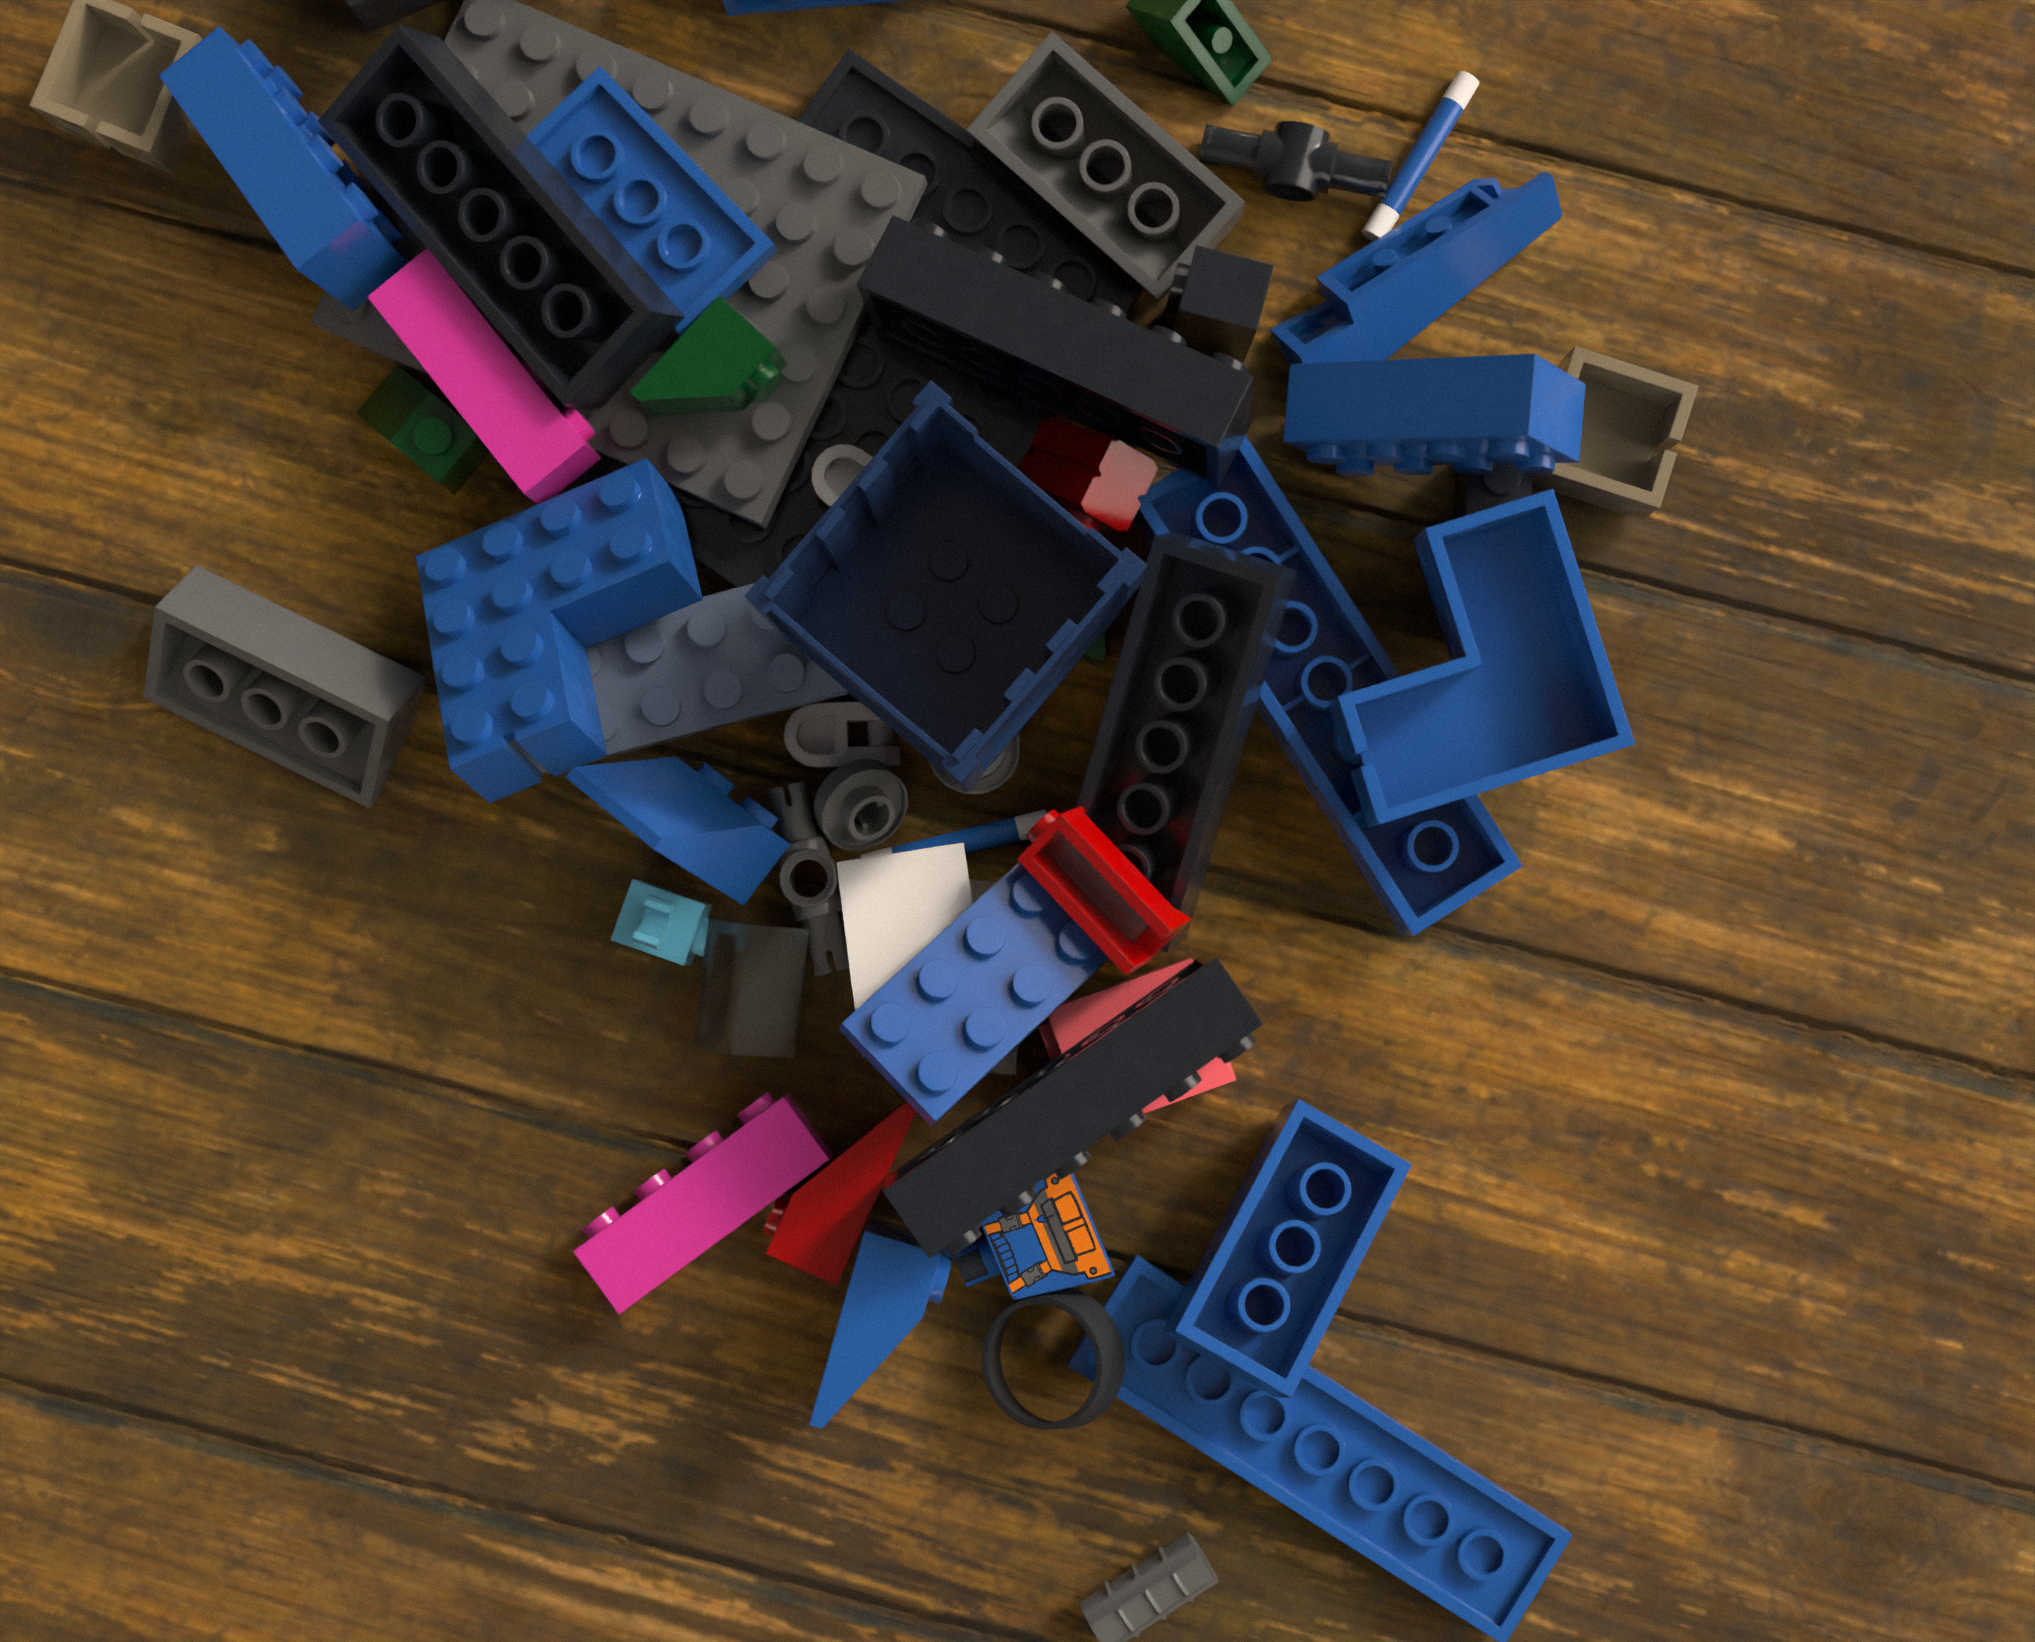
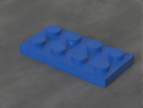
M601 66L526 135L684 314L685 318L674 329L680 336L684 334L719 295L726 301L778 252L774 243Z
M1019 862L842 1022L839 1031L932 1127L1110 958Z

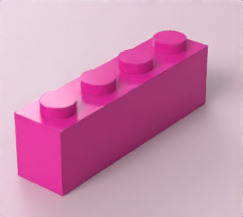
M428 248L423 250L368 296L372 304L520 490L535 503L540 504L554 498L602 459L588 442L597 434L576 407L567 406L562 409L550 395L549 391L551 390L528 363L522 360L509 341Z
M767 1092L737 1114L744 1126L731 1136L723 1140L718 1131H714L685 1153L692 1164L678 1175L671 1178L664 1168L633 1191L640 1202L625 1214L619 1216L612 1206L581 1229L588 1238V1241L573 1252L618 1314H621L832 1157V1151L789 1093L775 1102L769 1092Z

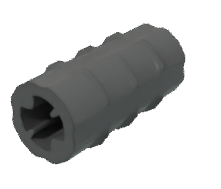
M1187 1531L1164 1547L1159 1546L1158 1551L1139 1563H1132L1130 1569L1111 1581H1104L1103 1586L1081 1599L1079 1605L1099 1642H1127L1133 1637L1139 1638L1142 1631L1161 1619L1166 1620L1167 1615L1186 1603H1194V1598L1219 1583V1580L1199 1544Z

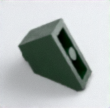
M1130 0L1126 4V8L1158 50L1221 101L1234 107L1272 61L1270 54L1231 0Z
M719 295L631 389L630 393L653 416L744 411L753 401L760 403L775 391L783 378L781 370L788 363L775 345Z
M398 365L356 412L389 442L454 495H456L491 453L462 417Z

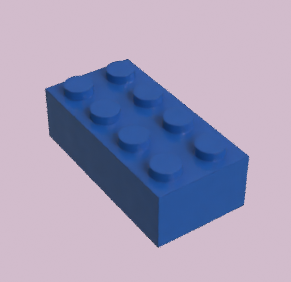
M217 27L159 75L300 273L354 311L369 299L368 296L410 262L398 244L405 237L401 228L383 207L379 205L375 208L365 194L371 190L369 184L349 160L344 158L341 161L331 147L336 142L318 123L319 118L312 111L307 114L299 104L298 100L303 97V94L295 82L279 65L273 68L269 60L250 39H247L240 45L221 27Z
M1537 354L1290 364L1283 442L1306 451V459L1308 461L1335 464V472L1347 476L1374 475V466H1394L1393 471L1396 473L1424 476L1432 474L1433 465H1453L1455 472L1484 475L1493 472V464H1514L1515 470L1525 473H1552L1555 471V463H1579L1586 384Z
M1300 1099L1283 1106L1162 1333L1273 1397L1291 1398L1412 1164Z

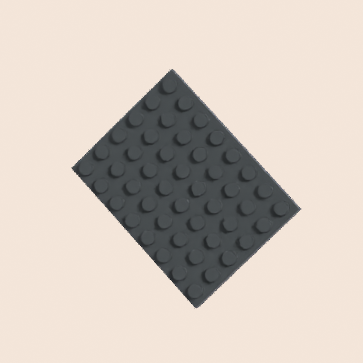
M464 0L444 43L525 135H528L587 77L601 66L776 246L778 252L726 300L777 347L788 363L781 370L783 378L780 384L768 398L760 403L753 401L744 411L653 416L630 391L681 337L673 330L601 409L576 407L597 433L588 442L598 454L624 466L647 458L669 486L766 529L867 314L857 282L891 217L894 215L910 222L928 184L925 176L518 1ZM374 187L369 200L375 208L379 205L383 207L401 228L405 237L398 244L411 261L427 247ZM324 292L310 321L319 329L431 378L369 299L352 311L328 292ZM549 391L550 395L562 409L567 407L561 403L552 391Z

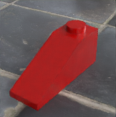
M906 1100L799 1186L789 1202L778 1197L762 1233L772 1237L766 1252L767 1255L837 1286L916 1113V1110Z

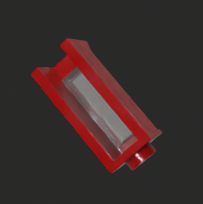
M1082 806L1060 814L1053 809L1045 814L1028 831L1026 837L1032 844L1017 860L1125 975H1128L1147 964L1192 918L1174 908L1091 821L1084 813L1086 810Z

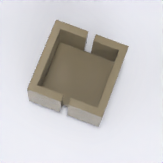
M73 0L32 98L30 107L61 131L110 149L112 146L122 155L174 174L194 125L159 75L203 39L197 33L146 13L141 18L133 8L113 0Z
M1575 346L1559 362L1558 368L1586 384L1579 463H1555V471L1552 473H1533L1532 485L1547 490L1553 489L1556 493L1643 520L1661 507L1677 456L1676 452L1669 449L1682 441L1699 386ZM1652 451H1653V452H1656V453H1659L1658 455H1656L1654 458H1652V459L1650 460L1651 455H1652Z

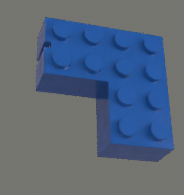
M647 458L416 556L450 770L488 803H492L542 782L540 770L510 744L509 741L516 739V742L553 777L568 772L575 766H582L607 756L586 648L703 600L680 498Z
M1550 489L1425 528L1413 542L1452 661L1337 696L1328 703L1345 758L1348 759L1359 755L1362 767L1352 770L1350 773L1368 828L1635 745L1554 490Z

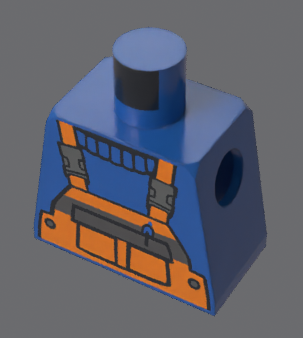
M1053 1171L1035 1184L1034 1191L1037 1196L1022 1209L1007 1218H1004L998 1210L981 1222L986 1237L973 1242L954 1255L966 1287L1002 1273L1010 1295L1014 1300L1100 1281L1115 1275L1074 1173L1059 1180Z

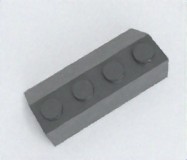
M1053 31L966 129L974 139L1158 302L1170 292L1177 263L1191 265L1196 245L1214 250L1244 216V200Z
M196 565L155 606L143 698L370 809L376 801L416 721L426 677Z

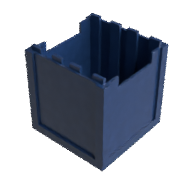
M930 380L912 401L914 411L771 577L767 579L762 575L744 597L772 627L967 793L1135 598L1148 565L1127 547L1121 552L1093 527L1088 530L979 437L978 429L954 410L953 399Z

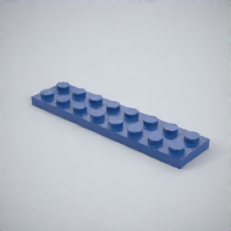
M1135 1253L1102 1305L1115 1322L1124 1346V1377L1116 1397L1498 1642H1507L1573 1535L1560 1524L1310 1364H1308L1291 1398L1273 1397L1162 1333L1187 1286ZM1085 1332L1068 1359L1067 1365L1094 1382L1096 1375L1095 1353L1090 1338Z

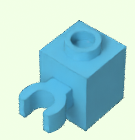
M632 879L611 940L683 966L692 965L695 954L702 957L706 956L716 930L717 921L708 918L712 908L711 904L643 880Z

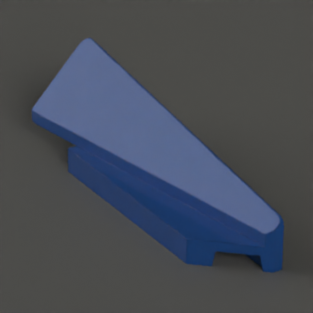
M1548 172L1538 173L1537 177L1526 184L1512 189H1501L1495 177L1473 179L1317 276L1316 279L1321 294L1327 301L1270 329L1273 339L1289 364L1376 361L1389 358L1560 220L1562 209L1553 176Z

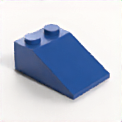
M678 757L575 766L565 777L652 849L743 906L791 845L771 829L778 820L776 816L749 796L744 799L741 805L728 795L735 784L706 762L703 763L698 771Z
M871 1217L864 1231L809 1425L822 1429L919 1323L924 1316L928 1301L941 1303L953 1257L941 1254V1250L929 1258L908 1227Z

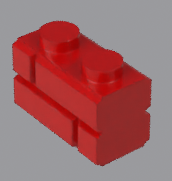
M1052 417L1049 419L1043 418L1031 442L1034 450L1032 453L1025 454L1018 468L1020 472L1088 530L1093 527L1097 532L1101 525L1119 532L1128 530L1141 505L1138 500L1139 495H1146L1158 471V467L1155 464L1156 461L1122 441Z

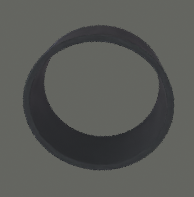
M1065 1288L1019 1299L1006 1308L995 1319L987 1333L983 1346L982 1367L990 1394L997 1405L1009 1417L1022 1425L1036 1429H1072L1091 1423L1111 1406L1122 1385L1125 1370V1353L1119 1330L1103 1306L1079 1290ZM1045 1304L1064 1310L1082 1325L1094 1349L1096 1375L1091 1393L1079 1410L1060 1421L1053 1422L1042 1419L1023 1407L1010 1391L1001 1365L1003 1334L1013 1314L1024 1306Z

